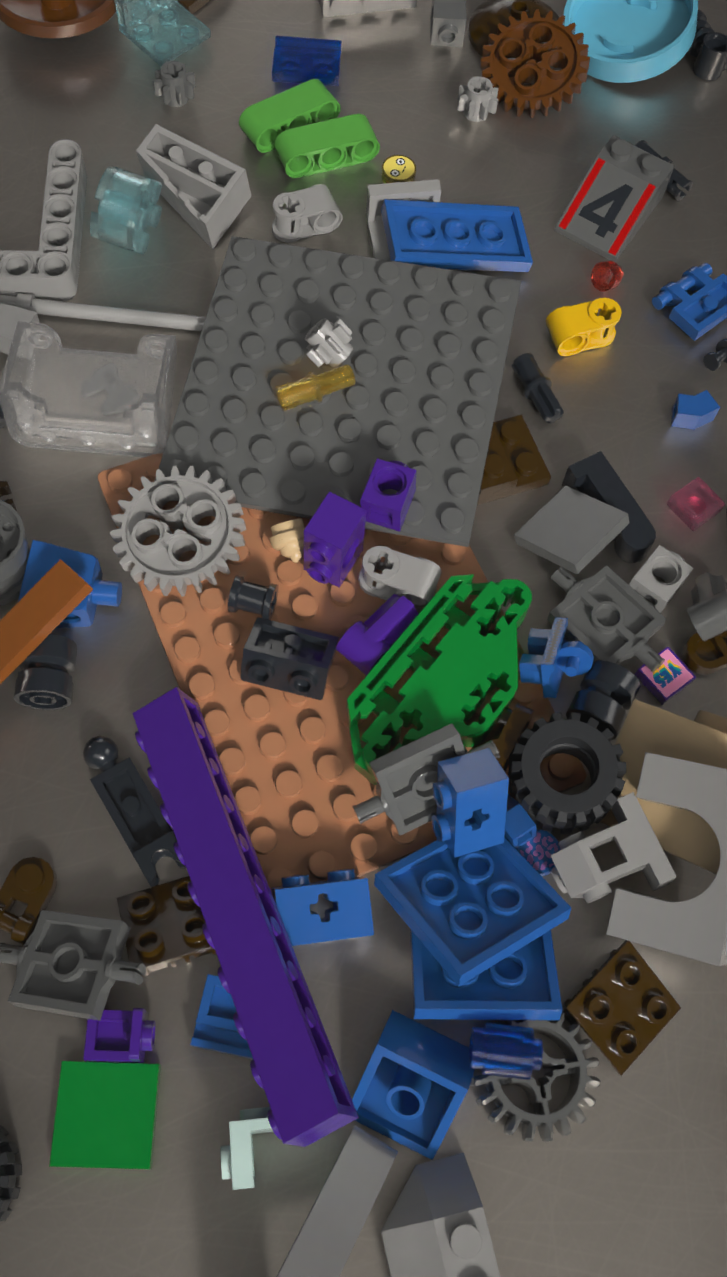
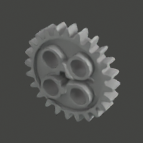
M177 466L172 467L169 477H165L163 472L157 469L156 481L151 482L142 476L141 482L144 488L139 491L129 487L128 491L133 499L131 501H118L124 514L112 515V520L119 527L110 531L113 540L118 542L112 547L117 557H123L119 563L125 572L131 570L130 576L133 581L138 583L144 579V585L150 592L159 583L160 590L164 596H168L172 586L177 587L181 597L185 596L187 585L193 584L198 593H201V581L207 579L214 586L217 585L214 573L220 571L229 575L230 570L226 560L239 561L240 559L234 547L245 546L244 537L239 532L247 530L244 519L239 518L244 514L241 504L235 503L237 499L233 490L225 491L226 486L223 479L220 478L212 483V477L208 470L197 478L193 466L188 468L185 476L180 475ZM169 501H179L176 507L171 510L162 509ZM154 516L156 518H159V521L150 518L147 519V517ZM206 516L215 517V520L207 526L198 525V522ZM159 535V539L152 545H143L147 537ZM198 540L204 542H211V544L206 546L204 544L199 543ZM190 550L196 551V555L191 560L185 562L178 561L182 553Z

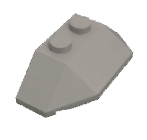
M464 1153L415 1165L381 1229L390 1276L500 1277L484 1208Z

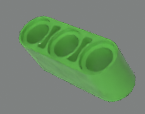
M311 79L249 106L242 112L239 118V126L258 151L267 153L276 149L274 145L275 139L283 131L335 119L340 114L341 107L340 103L319 79Z
M363 114L348 115L285 130L277 136L274 144L284 170L291 178H302L365 163L376 157L380 150V144L368 118Z

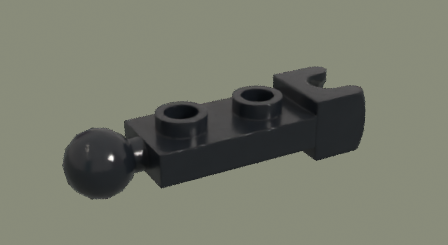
M105 736L91 738L84 747V761L89 767L100 770L101 773L91 778L90 781L151 887L157 886L160 879L156 873V864L161 858L170 857L177 863L179 868L186 869V866L181 863L174 850V842L177 841L175 834L164 819L160 808L130 757L117 764L118 748L116 743Z

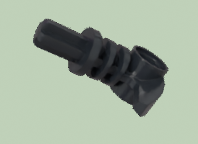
M698 10L696 34L688 51L692 56L696 57L693 65L694 73L701 79L711 81L718 79L722 71L727 69V36L715 32L707 22L705 14Z

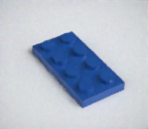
M388 199L383 201L381 214L391 261L441 269L529 272L533 264L519 207Z

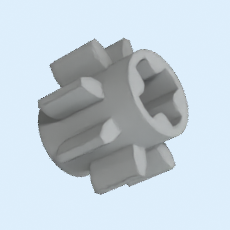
M477 76L470 78L467 86H459L457 110L463 111L464 116L470 121H485L488 112L495 114L497 111L499 89L493 88L491 81L485 77Z
M327 318L321 319L305 336V340L309 343L306 347L308 349L306 355L317 367H320L324 362L332 368L337 367L353 350V346L349 343L352 340L350 336L352 331L340 318L334 324Z

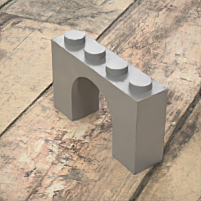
M645 752L636 797L645 801L692 811L700 815L711 826L718 839L720 866L711 885L700 895L686 901L675 902L628 889L616 888L606 935L716 966L727 965V769Z

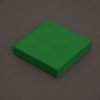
M62 1061L49 1167L152 1170L161 1065Z

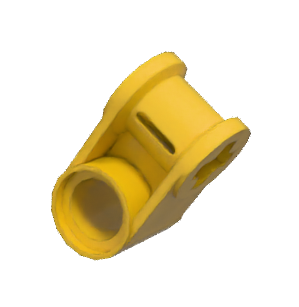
M598 298L594 301L577 305L559 307L547 316L545 322L560 356H572L582 351L610 345L614 341L616 334L614 326L620 321L622 311L619 304L613 299Z

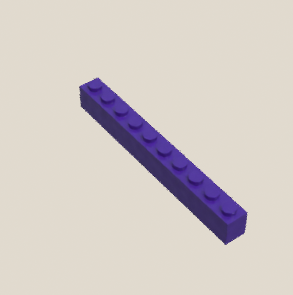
M175 687L132 713L138 731L135 732V738L141 749L147 754L151 765L147 768L148 775L155 787L159 789L164 802L160 805L161 813L166 822L173 828L177 839L174 842L175 853L181 863L186 866L191 879L188 882L189 893L193 901L201 908L206 923L202 925L203 934L209 945L215 949L221 965L217 970L219 980L233 999L237 1011L233 1015L235 1026L240 1035L248 1042L253 1057L250 1061L252 1075L257 1084L264 1089L271 1108L267 1113L269 1124L274 1134L282 1140L283 1144L306 1147L359 1117L199 705L178 687Z

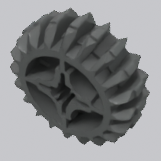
M562 1012L560 1020H550V1022L547 1020H517V1022L516 1020H500L504 1029L490 1021L485 1025V1030L493 1041L478 1037L475 1040L474 1045L486 1053L485 1057L479 1056L475 1059L477 1060L475 1068L483 1069L484 1075L472 1077L470 1085L472 1087L485 1085L488 1092L479 1096L476 1099V1103L478 1106H483L493 1101L496 1107L489 1113L488 1120L491 1123H496L503 1115H506L508 1118L504 1125V1133L507 1135H513L520 1123L522 1124V1139L526 1142L533 1141L536 1126H538L543 1142L553 1140L552 1124H554L562 1136H567L571 1133V1126L566 1116L577 1124H582L585 1122L586 1117L579 1108L578 1103L586 1107H594L596 1104V1099L585 1092V1087L596 1088L600 1086L601 1081L599 1078L587 1075V1069L599 1066V1060L596 1057L585 1059L582 1051L590 1048L592 1041L587 1038L577 1043L574 1039V1036L580 1030V1025L577 1022L572 1023L566 1029L561 1027L564 1021V1012ZM519 1033L521 1045L518 1046L519 1059L517 1064L506 1069L497 1070L498 1058L502 1047L512 1035ZM535 1033L542 1034L553 1040L561 1048L566 1059H553L543 1051L540 1040L535 1038ZM529 1058L533 1060L535 1067H543V1069L555 1068V1070L544 1074V1077L538 1079L541 1083L540 1086L536 1084V1080L533 1077H526V1075L515 1077L512 1074L519 1073L524 1068L530 1066ZM570 1074V1085L566 1097L555 1110L550 1112L548 1100L552 1099L551 1085L556 1077ZM501 1085H517L526 1092L529 1104H533L535 1114L525 1112L515 1106L507 1098Z

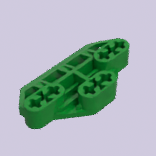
M474 574L451 576L347 698L346 709L354 769L362 774L370 783L377 785L369 762L386 755L390 751L391 744L394 746L400 739L402 727L408 728L413 724L417 727V730L414 728L410 729L403 737L402 744L399 742L394 750L451 723L460 734L463 746L473 747L479 745L498 723L506 707L509 708L518 688L517 630L522 625L532 601L530 588L524 582L517 579H503L501 582L472 583ZM469 595H478L470 606L471 609L476 611L472 617L455 606L459 600L464 603ZM511 603L512 605L506 611L505 616H502L497 622L494 633H489L484 637L483 635L489 630L491 623L498 619L502 606L507 607ZM445 626L449 631L436 646L435 650L440 653V656L435 659L420 647L424 642L428 645ZM409 668L414 673L399 690V695L404 697L400 703L384 690L387 686L392 689ZM495 687L500 688L491 698L490 703H487L483 708L478 722H473L470 726L463 722L469 721L475 714L477 707L479 708L483 704L488 690L492 691ZM373 712L378 717L361 736V740L367 743L362 748L358 721L360 719H367Z

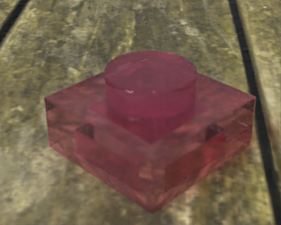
M698 476L670 496L667 505L692 531H695L720 513L725 503Z

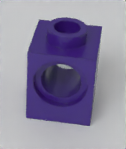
M376 459L360 499L361 507L367 510L366 522L401 531L416 492L417 470L409 468L400 461L388 462ZM387 489H393L398 492L389 495L383 493L382 491Z

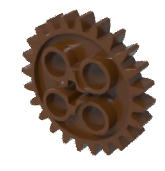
M539 9L535 10L533 18H528L526 12L522 11L520 21L517 22L514 17L509 16L508 27L499 23L497 25V35H488L489 45H483V58H481L482 77L489 79L493 88L499 89L498 103L503 100L505 101V112H508L515 106L517 107L518 117L526 109L529 110L530 117L534 118L536 110L541 109L546 117L548 116L549 107L553 106L556 111L560 112L561 100L571 104L573 93H581L582 83L586 82L589 69L588 44H583V33L575 34V23L564 26V15L559 17L557 21L552 20V11H549L545 18L540 17ZM554 68H561L562 70H559V71H558V70H553V69H554ZM530 83L532 86H524L523 84Z

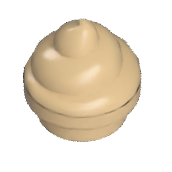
M302 518L270 527L273 535L269 538L271 546L275 550L280 551L283 556L291 558L295 563L304 555L305 528Z

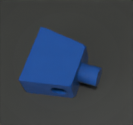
M32 540L18 602L61 559L84 579L93 590L56 628L89 627L94 622L97 605L119 607L122 598V583L102 580L103 573L98 558L90 554Z

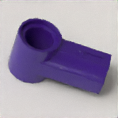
M393 594L364 623L358 621L351 626L338 642L336 650L367 676L419 613L415 609L414 604L405 596Z

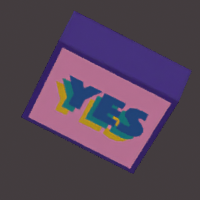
M669 647L658 653L665 661L655 672H651L644 664L634 674L661 705H664L696 678Z

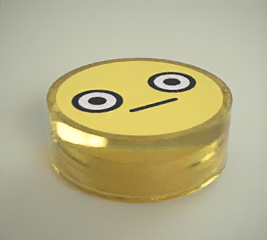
M392 155L384 160L381 172L383 183L415 181L416 164L411 158L404 155Z

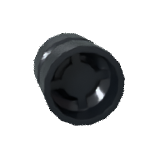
M49 634L19 665L23 670L18 672L16 679L15 701L22 706L40 710H58L69 707L72 703L74 687L72 676L69 674L75 670L76 643L67 637Z
M596 660L593 661L592 668L585 674L580 684L581 690L576 692L565 715L569 719L571 712L581 714L580 721L588 723L591 717L599 721L596 729L602 733L608 728L614 734L612 740H615L627 717L625 710L631 708L641 685L638 678L628 669L613 662Z

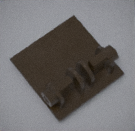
M189 876L117 898L121 921H124L131 927L126 941L128 960L133 963H144L146 966L145 977L150 976V972L168 967L167 963H171L172 968L177 967L176 960L182 958L188 964L191 963L190 956L192 955L195 958L210 953L216 955L215 949L209 945L203 934L202 925L206 922L201 908L193 901L189 893L188 882L191 881Z
M625 940L617 950L613 949L610 952L609 959L599 969L593 970L590 979L583 981V987L572 999H567L564 1002L565 1009L562 1012H564V1018L570 1024L577 1022L615 1071L622 1076L681 1007L632 943Z

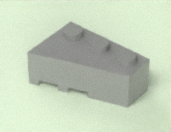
M155 124L136 149L144 176L198 235L214 249L251 198L246 169Z

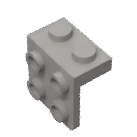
M439 179L368 185L366 220L374 258L391 261L381 214L384 199L440 202L441 186Z

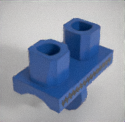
M555 617L552 629L531 628L528 636V654H522L519 663L521 683L542 684L543 697L545 698L557 697L564 672L567 676L574 677L588 673L592 668L594 656L591 649L581 641L566 642L564 639L568 618Z

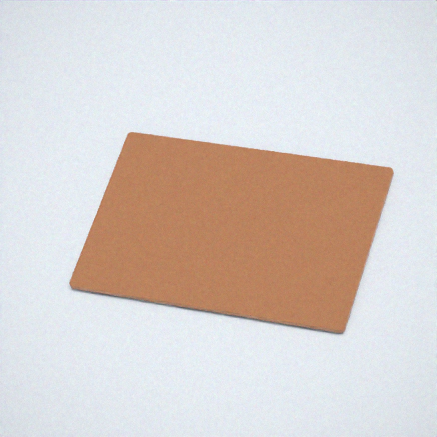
M164 451L101 471L98 474V482L111 515L124 514L118 501H131L133 499L128 491L129 487L139 491L144 488L141 482L142 476L151 482L155 481L156 470L159 469ZM169 501L162 509L171 510L176 507L179 501ZM242 507L244 514L239 518L244 519L247 530L239 533L244 537L245 546L234 547L239 554V561L226 560L230 570L229 575L220 571L214 573L217 585L214 586L205 579L201 581V593H198L193 584L187 585L186 594L181 597L176 586H172L168 596H164L160 590L159 583L151 592L145 587L144 579L138 582L179 689L199 705L271 893V887L282 886V877L308 874L310 882L328 880L327 872L344 869H355V877H358L407 857L438 840L433 830L432 821L401 836L394 827L391 818L385 812L360 824L352 806L376 796V785L370 783L362 774L354 769L346 704L347 698L363 681L366 675L338 651H336L328 674L325 694L322 700L241 680L243 649L257 617L262 618V615L237 610L236 613L228 611V599L236 575L243 576L247 582L267 587L271 583L279 586L277 602L271 618L272 621L337 636L339 641L351 626L358 621L364 623L387 601L366 594L360 588L358 582L363 556L372 547L386 546L401 553L428 559L439 565L442 573L435 594L451 576L474 574L472 583H487L488 580L470 545L469 547L365 529L363 551L340 588L329 582L323 584L314 580L304 570V555L295 563L291 558H287L280 551L275 550L270 543L269 538L273 536L270 527L286 521L300 519L301 517ZM154 516L147 517V519L150 518L159 521V518H156ZM206 516L198 522V525L207 526L215 520V517ZM302 518L304 528L311 519ZM159 535L147 537L143 545H152L159 539ZM198 540L199 543L204 544L206 546L211 544V542H204ZM190 550L182 553L178 561L185 562L191 560L196 555V551ZM381 557L380 562H384L385 557ZM376 569V573L382 574L381 570ZM373 581L372 585L375 587L377 582ZM469 595L464 603L459 600L455 606L472 617L476 611L471 609L470 606L478 595ZM501 609L498 619L491 623L489 630L483 635L484 637L489 633H494L497 622L502 616H505L503 609ZM443 626L428 645L424 642L420 648L437 659L440 653L435 648L449 630ZM517 639L518 688L509 708L514 709L516 704L520 703L533 709L534 713L528 725V729L531 730L535 721L543 717L548 722L555 711L549 699L543 697L541 684L521 683L519 663L522 654H525ZM408 668L392 689L387 686L384 691L401 703L404 697L399 695V690L414 672ZM495 687L492 691L488 690L483 704L479 708L477 707L475 714L469 721L463 722L469 726L473 722H478L483 708L487 703H490L491 698L500 688ZM373 712L367 719H360L358 721L362 748L367 743L361 740V736L378 717ZM413 724L408 728L402 727L400 739L394 746L391 744L388 753L392 752L399 742L402 744L403 737L410 729L414 728L417 730V727ZM497 724L479 745L465 747L467 751L477 748L489 740L498 739L501 733L495 730ZM558 753L550 755L543 759L540 764L543 779L552 789L559 793L581 785L587 776L581 761L569 754ZM508 765V767H507L505 773L507 774V776L509 777V780H510V775H508V771H509V765ZM508 786V794L515 799V794L510 793Z

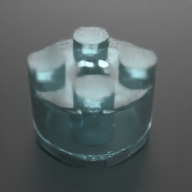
M108 167L100 179L94 199L100 201L98 213L91 211V236L100 241L144 255L149 243L147 231L150 226L156 228L160 220L162 207L156 205L161 193L162 183L119 167Z

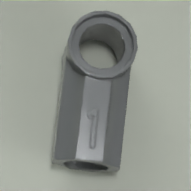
M709 572L695 578L696 584L691 590L693 605L687 608L691 622L703 641L727 631V582L723 575L716 576Z

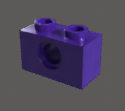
M330 491L304 529V570L314 580L323 584L329 582L340 588L363 551L367 510Z

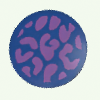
M537 830L535 838L516 850L543 877L550 874L552 868L556 867L550 855L561 849L555 836L547 831Z

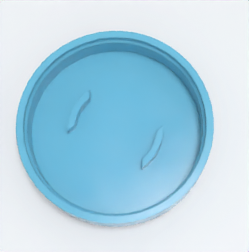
M567 0L564 8V26L575 23V34H584L583 44H588L589 46L588 57H590L588 75L614 83L638 82L664 73L677 64L688 52L696 34L698 0Z

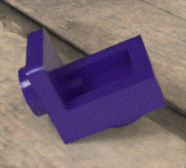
M133 1008V1011L104 1010L100 1021L87 1020L83 1060L86 1062L145 1063V1051H153L155 1021L148 1020L149 1013L144 1008Z

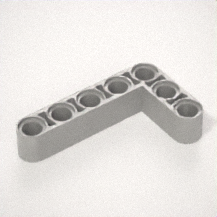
M58 140L49 149L39 250H0V295L17 296L18 293L33 294L36 299L63 302L72 299L76 295L87 174L81 146L74 140Z
M356 1125L353 1127L276 1277H340L398 1153L397 1150Z

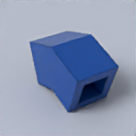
M707 390L694 396L678 394L672 406L671 427L695 430L713 421L720 406Z
M508 794L504 837L515 849H518L537 836V828L520 803Z

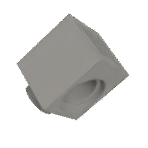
M659 545L632 578L629 585L661 613L682 587L693 567L687 564L679 554L668 551ZM654 576L661 577L666 583L659 582Z

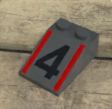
M613 135L596 156L556 224L554 231L615 263L663 198L674 165Z

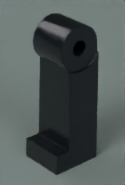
M602 451L568 466L562 482L563 488L568 486L628 513L629 524L613 539L615 541L614 549L616 554L626 562L636 563L642 561L647 556L656 539V531Z

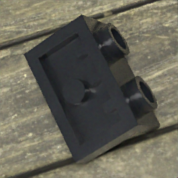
M257 617L243 649L240 678L245 682L322 700L325 694L328 674L337 651L336 647L339 637Z

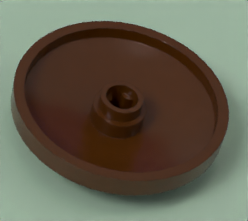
M0 0V20L10 28L26 35L51 39L67 38L90 32L103 25L115 14L121 0Z

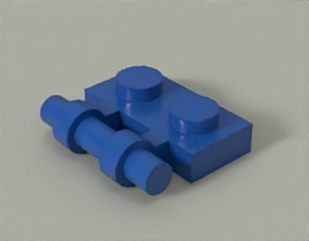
M708 263L689 268L682 274L681 279L676 282L671 281L661 287L659 294L652 298V304L657 310H661L666 306H675L669 318L694 341L727 318V276L723 273L714 280L709 276L712 275L713 270ZM689 290H697V292H695L691 296L687 293V291Z

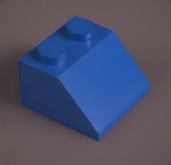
M392 1010L352 1097L359 1117L355 1121L433 1160L469 1090L477 1063L475 1059L479 1057V1052Z

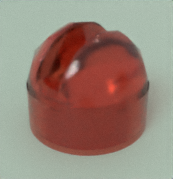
M613 261L599 262L591 272L593 286L603 292L615 289L623 279L622 267ZM611 275H612V278H611L609 284H607L606 281H607V280L611 277Z

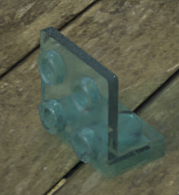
M115 0L119 31L160 66L168 61H173L211 37V30L179 4L178 0Z

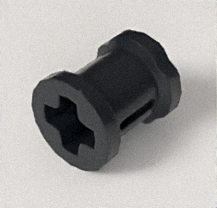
M236 575L229 594L228 611L236 613L237 610L262 615V618L271 620L277 602L279 586L271 583L267 587L247 582L243 576Z

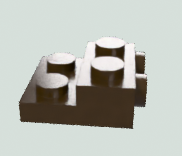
M522 414L493 422L477 506L549 485L551 475Z

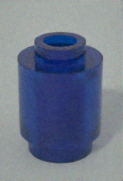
M485 1023L484 1027H472L469 1044V1068L481 1069L482 1075L530 1080L532 1070L541 1069L543 1042L542 1039L534 1038L533 1028Z

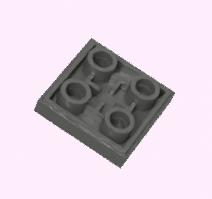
M565 486L514 534L517 545L578 574L629 524L628 513Z

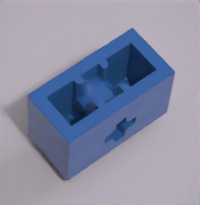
M489 748L438 762L437 782L433 783V795L437 804V813L432 816V826L438 841H445L454 858L504 843L509 777Z
M355 869L327 872L328 880L310 882L308 874L282 877V886L271 887L291 945L297 946L374 935L368 878L362 876L355 877ZM319 894H322L324 899L332 901L333 908L325 910L324 918H320L319 914L310 911V905L318 903Z

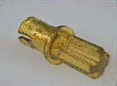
M344 365L318 375H314L310 371L307 377L276 386L275 390L281 408L285 412L307 402L315 400L318 403L322 402V396L353 386L355 384V376L350 365Z

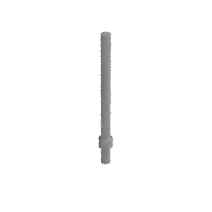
M18 293L17 296L0 295V303L17 306L41 315L202 331L206 319L204 316L36 299L33 294Z

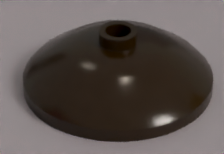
M487 0L472 13L469 21L468 36L473 48L483 57V45H489L488 35H497V25L499 23L508 27L509 16L514 17L518 22L521 20L522 11L526 12L528 18H533L536 9H539L541 18H545L549 11L553 12L552 20L557 21L559 16L541 0Z

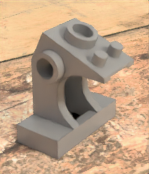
M634 792L618 798L611 810L618 822L617 825L587 838L583 832H579L558 843L561 850L550 856L556 866L552 868V875L562 893L568 892L570 898H584L586 903H590L612 892L609 883L635 872L643 871L653 892L669 885L677 877ZM615 840L626 862L601 872L591 850Z

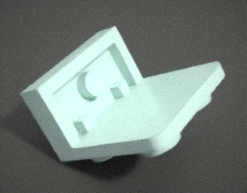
M270 1107L240 1110V1120L229 1122L230 1145L220 1147L222 1180L232 1179L233 1190L256 1187L252 1134L273 1132L267 1115Z

